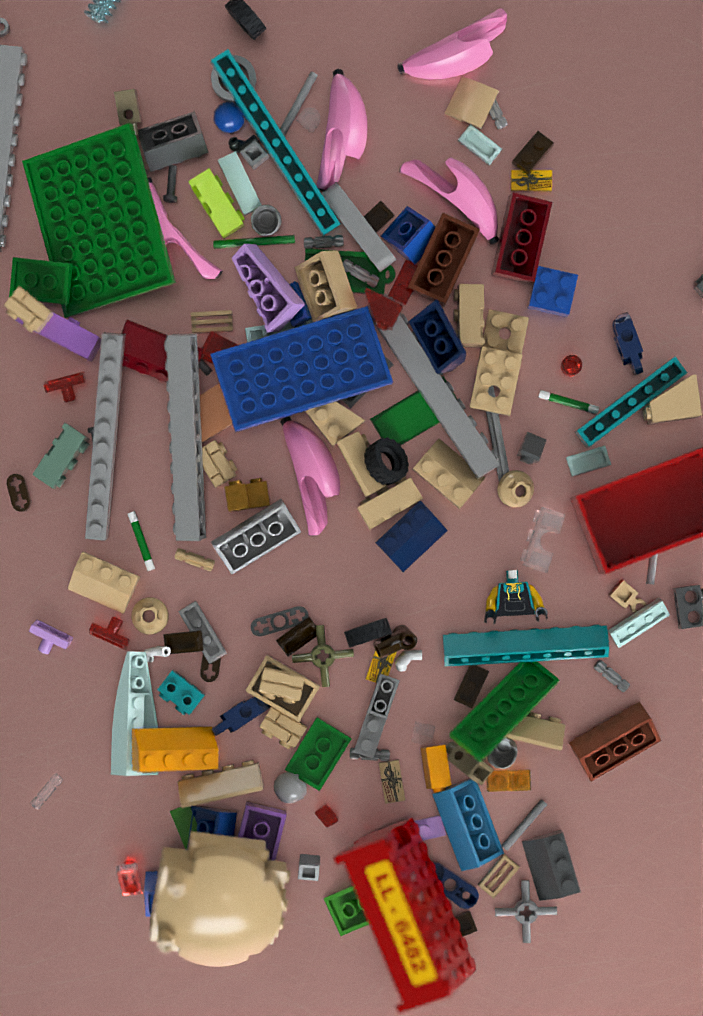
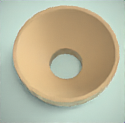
M509 471L499 481L498 496L507 506H524L533 496V481L523 471ZM519 485H523L525 488L524 494L520 497L516 496V488Z
M148 597L135 604L131 613V619L138 631L152 635L165 628L169 619V613L162 601ZM146 610L153 611L155 614L154 621L146 622L143 619V613Z

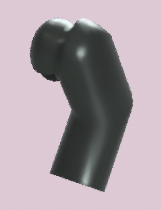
M252 135L246 141L232 137L228 144L232 151L240 153L253 140L256 139L258 143L260 142L255 135Z

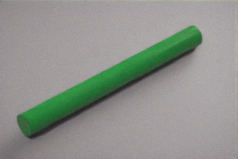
M295 235L213 241L214 249L242 247L244 244H256L257 246L295 243Z

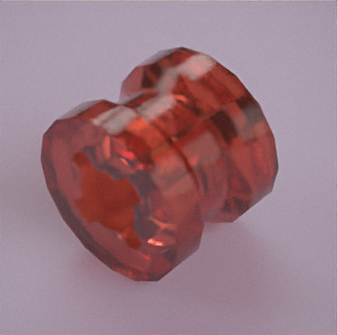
M576 355L566 356L561 362V370L567 376L577 375L582 369V361Z

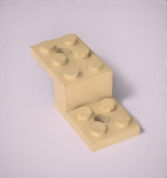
M489 309L483 335L485 344L480 350L469 408L510 416L529 317ZM500 329H509L510 337L502 339L499 336ZM497 386L500 390L499 396L491 397L488 394L489 387Z

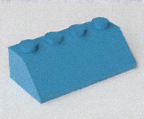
M469 778L446 787L444 791L432 794L461 871L478 868L504 854L478 783Z

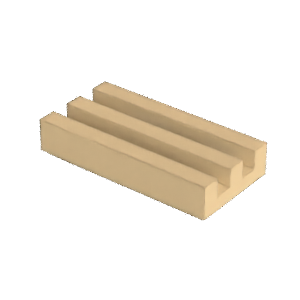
M232 310L191 312L192 333L233 331ZM228 315V319L196 320V317ZM228 323L229 327L196 328V325Z
M503 854L478 883V886L494 899L520 866L506 854ZM506 860L507 863L486 887L484 884ZM510 865H512L513 869L507 874V876L492 892L490 889L504 874V872L510 867Z

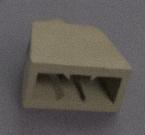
M129 89L114 92L119 124L122 126L132 123L136 136L139 135L137 123L142 121L137 90ZM128 110H132L133 117L131 119L126 118Z
M450 742L446 746V752L449 754L447 759L482 786L494 771L484 761L480 763L459 744L456 745L454 742Z

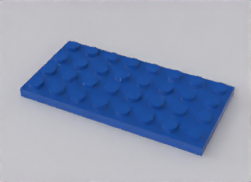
M368 306L211 353L213 365L235 432L393 384Z

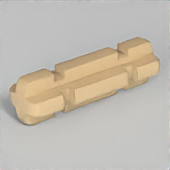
M178 548L175 554L176 560H185V563L199 568L202 566L207 571H212L215 561L207 558L206 560L204 556L190 551L187 553L186 550Z

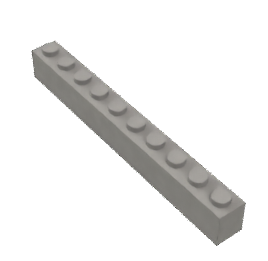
M0 45V252L6 244V235H3L4 227L8 226L6 207H10L11 195L8 194V190L13 184V174H10L11 166L14 167L16 158L15 154H13V147L17 146L18 134H15L16 126L20 124V114L17 113L18 106L22 105L23 95L20 94V88L24 86L25 74L22 73L23 66L27 64V53H25L24 49L9 45Z
M386 294L368 305L374 325L476 478L483 477L499 466V456L494 449L490 451L486 445L488 443L487 438L482 432L478 433L475 428L477 423L471 415H466L464 409H466L460 398L456 400L452 394L454 392L453 387L448 381L445 383L441 377L443 373L437 374L424 349L418 343L419 340L414 331L411 332L408 328L409 322L404 314L400 315L396 310L398 305L392 297L388 298Z
M102 333L85 539L106 541L109 535L125 334Z
M197 333L170 334L166 336L167 339H165L164 347L167 351L165 368L168 372L166 388L167 392H169L167 409L170 413L168 430L171 433L169 451L172 454L170 471L173 474L171 492L174 494L172 512L175 515V523L173 525V533L176 535V541H200L206 538Z

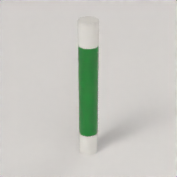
M540 390L538 396L541 399L598 414L599 406Z
M133 511L127 515L147 571L155 569L137 515Z

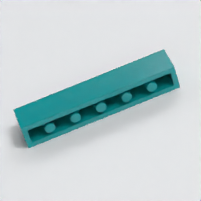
M676 357L672 358L575 431L576 435L585 447L589 448L688 372Z

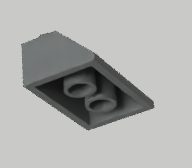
M195 111L138 130V136L150 172L161 170L166 166L179 164L185 160L208 153Z
M561 830L522 841L539 901L563 898L581 892L565 837Z

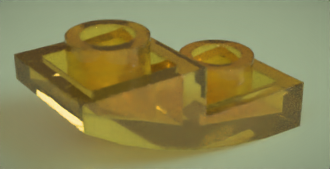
M494 770L487 778L488 792L531 790L530 770Z

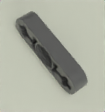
M297 606L257 618L251 623V631L256 636H265L295 627L302 621L293 619L291 620L293 624L289 625V618L286 613L290 612V616L296 614V610H300V612L305 613V616L302 617L304 621L309 616L308 611L302 606ZM281 615L285 618L286 623L283 627L275 626L274 618ZM266 618H271L270 623L274 630L269 631V627L263 629V633H260L259 630L255 631L254 627L257 626L258 621L261 624L268 623Z

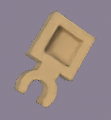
M622 579L608 594L625 609L630 605V609L634 613L638 611L635 608L638 603H641L643 606L647 605L641 598H635L638 592Z

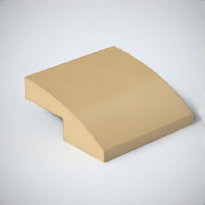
M462 76L445 114L482 129L499 91Z

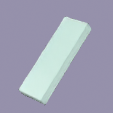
M236 151L218 159V163L244 216L262 205Z
M659 597L609 629L608 632L617 647L620 648L670 616V613Z

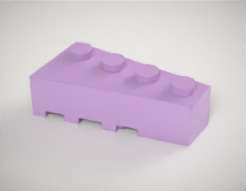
M244 244L233 255L232 260L242 281H245L249 289L248 293L257 306L256 310L259 316L263 318L266 324L264 325L266 331L280 332L305 303L256 244Z

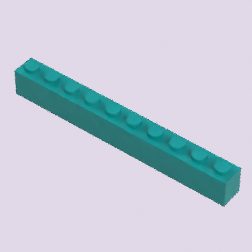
M227 49L213 58L210 63L320 234L324 236L339 226V220L230 51Z

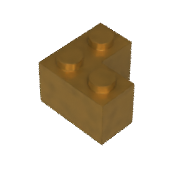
M262 478L251 479L250 484H242L241 480L231 481L229 486H224L229 512L270 506L267 481L262 482Z

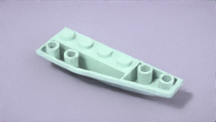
M127 651L117 689L113 715L111 775H158V772H137L132 770V729L158 728L146 652Z

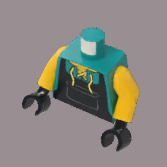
M518 570L506 571L507 583H498V586L491 590L486 599L485 623L487 618L490 617L493 618V624H495L498 616L535 614L536 621H539V615L543 614L546 620L548 619V613L544 608L540 594L528 582H519Z

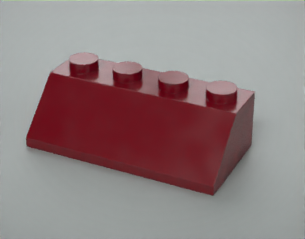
M514 192L509 195L491 275L511 280L535 282L553 202Z
M126 320L121 333L125 334L123 366L136 370L141 374L154 377L159 381L167 382L168 372L165 368L167 351L164 347L167 335ZM198 347V368L203 349Z

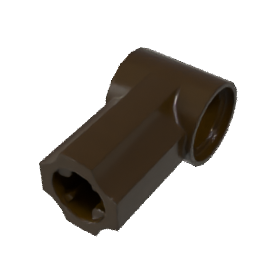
M400 625L394 629L392 634L374 641L373 645L378 656L382 659L401 649H413L417 644V637L408 627Z

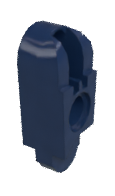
M625 312L618 315L613 321L612 330L615 336L613 339L623 365L630 364L633 373L638 375L643 373L640 359H643L642 352L644 351L629 313Z
M255 696L247 701L243 700L220 715L223 722H220L211 730L215 736L227 729L230 733L235 732L271 706Z
M433 862L436 867L437 877L441 880L443 886L447 879H453L456 882L455 886L451 889L444 886L445 896L462 909L473 907L479 898L476 887L443 864ZM464 892L470 893V897L467 899L463 898L462 895Z

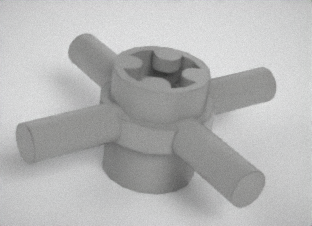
M521 880L522 900L518 901L514 908H495V916H515L517 921L522 923L523 943H531L530 924L536 920L538 915H557V907H537L535 902L530 900L529 880ZM524 906H529L528 908L532 913L529 917L528 915L520 914V911L525 909Z

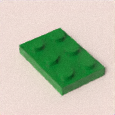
M13 257L9 298L20 286L40 302L69 305L73 264Z
M317 717L285 770L298 774L300 780L320 791L352 738Z

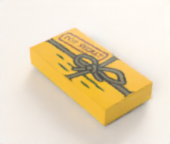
M511 170V191L551 192L552 170H532L529 175L522 170Z
M375 650L366 680L377 683L380 674L388 676L397 652L381 659Z

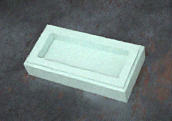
M471 124L458 139L459 143L489 166L502 151L501 147Z
M606 446L566 457L571 477L611 465Z

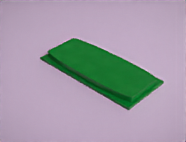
M442 376V379H443L444 382L446 383L447 381H446L445 377ZM419 391L370 419L381 438L393 439L400 445L440 423Z

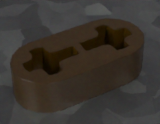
M12 474L6 481L11 504L16 511L25 512L31 506V498L26 480L20 474ZM15 477L17 478V480L22 481V483L19 484L20 491L18 492L16 487L11 485V482H14ZM18 494H21L22 499L27 501L24 504V508L16 505V502L19 501Z
M203 654L200 676L204 681L213 682L218 678L221 658L211 663L213 664L212 671L215 672V675L208 679L207 675L204 674V670H208L209 663Z

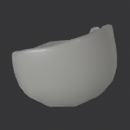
M260 205L251 215L252 228L261 236L273 235L281 226V215L271 205Z
M505 737L488 755V762L499 769L511 767L518 753L515 741Z
M286 772L279 775L275 780L274 792L282 802L295 803L304 798L307 793V785L299 779L298 774Z

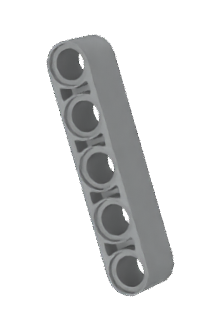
M337 182L321 193L332 211L380 272L396 261L394 255Z

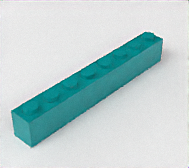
M592 625L590 627L572 626L570 628L552 627L550 629L533 628L520 631L513 629L503 632L490 631L486 633L470 632L468 634L450 633L443 635L445 667L602 658L609 656L610 648L607 626Z

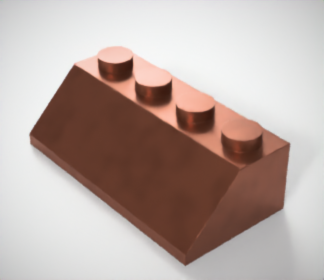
M442 213L408 287L431 301L438 300L440 305L445 307L480 229Z
M639 701L619 714L612 716L602 724L595 726L590 731L576 737L569 744L589 780L592 782L659 743L661 739L651 717Z

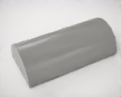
M282 499L214 539L211 543L230 573L234 574L301 533V530Z

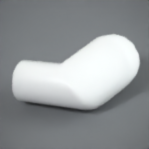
M156 646L144 650L147 662H153L154 656L168 657L171 653L170 648L165 646Z
M422 650L403 651L395 661L396 669L403 672L407 669L406 666L411 660H422Z

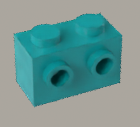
M174 669L157 689L160 692L159 696L166 702L171 700L176 704L175 709L183 715L186 713L190 715L206 695Z

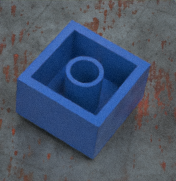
M538 266L528 309L568 317L578 275Z

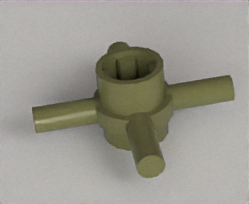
M317 625L318 645L313 648L311 653L292 655V662L312 661L315 666L320 668L322 687H329L328 667L333 664L335 659L354 657L353 649L334 651L331 646L326 644L324 625ZM321 650L329 654V658H326L324 662L317 658Z

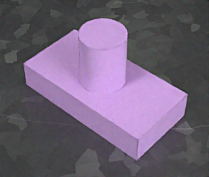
M36 620L29 632L43 638L38 650L44 654L50 653L53 644L66 650L73 639L72 636L39 620Z
M440 815L414 821L419 826V835L422 841L446 835Z

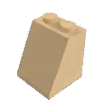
M691 375L648 402L645 408L642 409L644 421L647 420L648 425L702 416L697 376Z

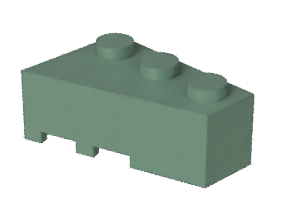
M64 423L62 426L64 430L58 438L54 439L52 442L53 446L44 455L32 474L53 489H56L57 486L60 488L66 480L65 474L67 471L74 469L78 463L76 458L80 453L84 454L90 445L88 437L67 423Z

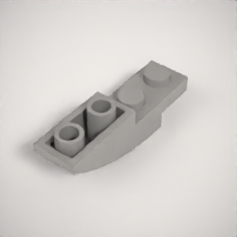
M380 674L353 753L371 759L374 758L400 680Z

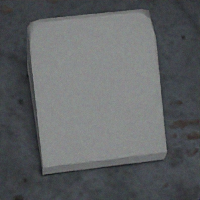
M256 139L240 151L253 170L269 158L268 153Z
M300 854L298 879L318 881L319 855Z

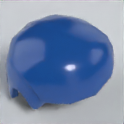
M224 102L219 104L214 110L213 121L223 132H236L244 124L245 116L234 102Z

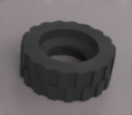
M230 0L225 4V8L253 40L266 30L263 22L244 0Z
M387 437L381 438L366 448L364 462L367 466V471H369L375 481L380 482L382 485H391L404 478L406 473H408V457L401 445L395 442V440ZM381 453H384L389 458L392 470H389L383 463Z
M387 618L351 629L344 632L349 648L392 634Z

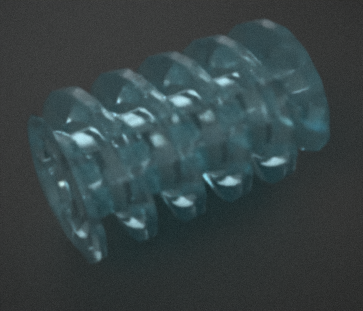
M92 0L94 4H88L90 11L85 10L84 14L97 23H108L105 15L112 17L109 9L116 10L117 7L113 3L114 1L121 3V0Z

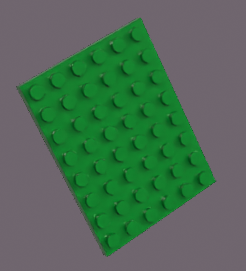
M132 123L22 161L48 259L53 262L73 264L69 305L61 304L65 318L176 283Z

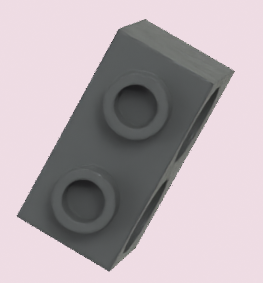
M700 585L673 588L678 628L686 629L703 626V588L700 589ZM688 591H692L695 595L692 602H687L685 599V594ZM691 611H695L698 615L697 620L693 623L688 620V614Z

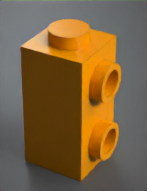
M446 745L420 748L426 789H433V792H441L445 790V787L452 786Z

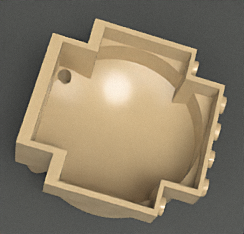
M198 832L190 833L188 850L163 847L150 916V941L158 942V948L163 952L178 951V955L184 959L205 966H229L248 960L249 955L258 954L268 944H273L274 937H278L279 930L283 929L284 917H282V913L286 912L288 902L284 886L285 883L289 882L290 871L287 870L286 862L268 860L269 849H266L265 841Z

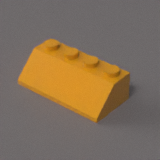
M212 727L132 729V770L137 772L218 769V746L214 733L211 730Z

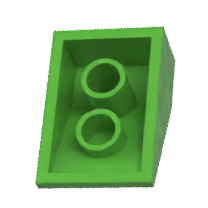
M353 885L324 898L340 936L369 925Z

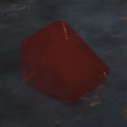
M326 803L315 811V815L327 828L338 822V816Z

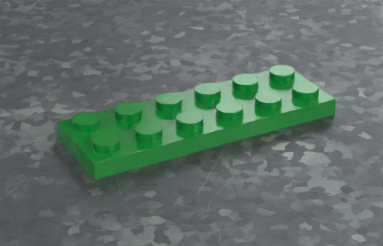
M537 661L520 662L450 732L449 737L481 763L559 683V679Z

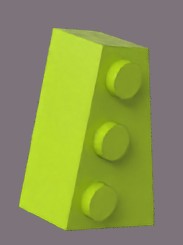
M210 169L188 181L191 189L223 239L244 227L242 221L245 218L239 209L235 211L232 203H234L228 192L224 193L221 188L223 183L217 175H213Z

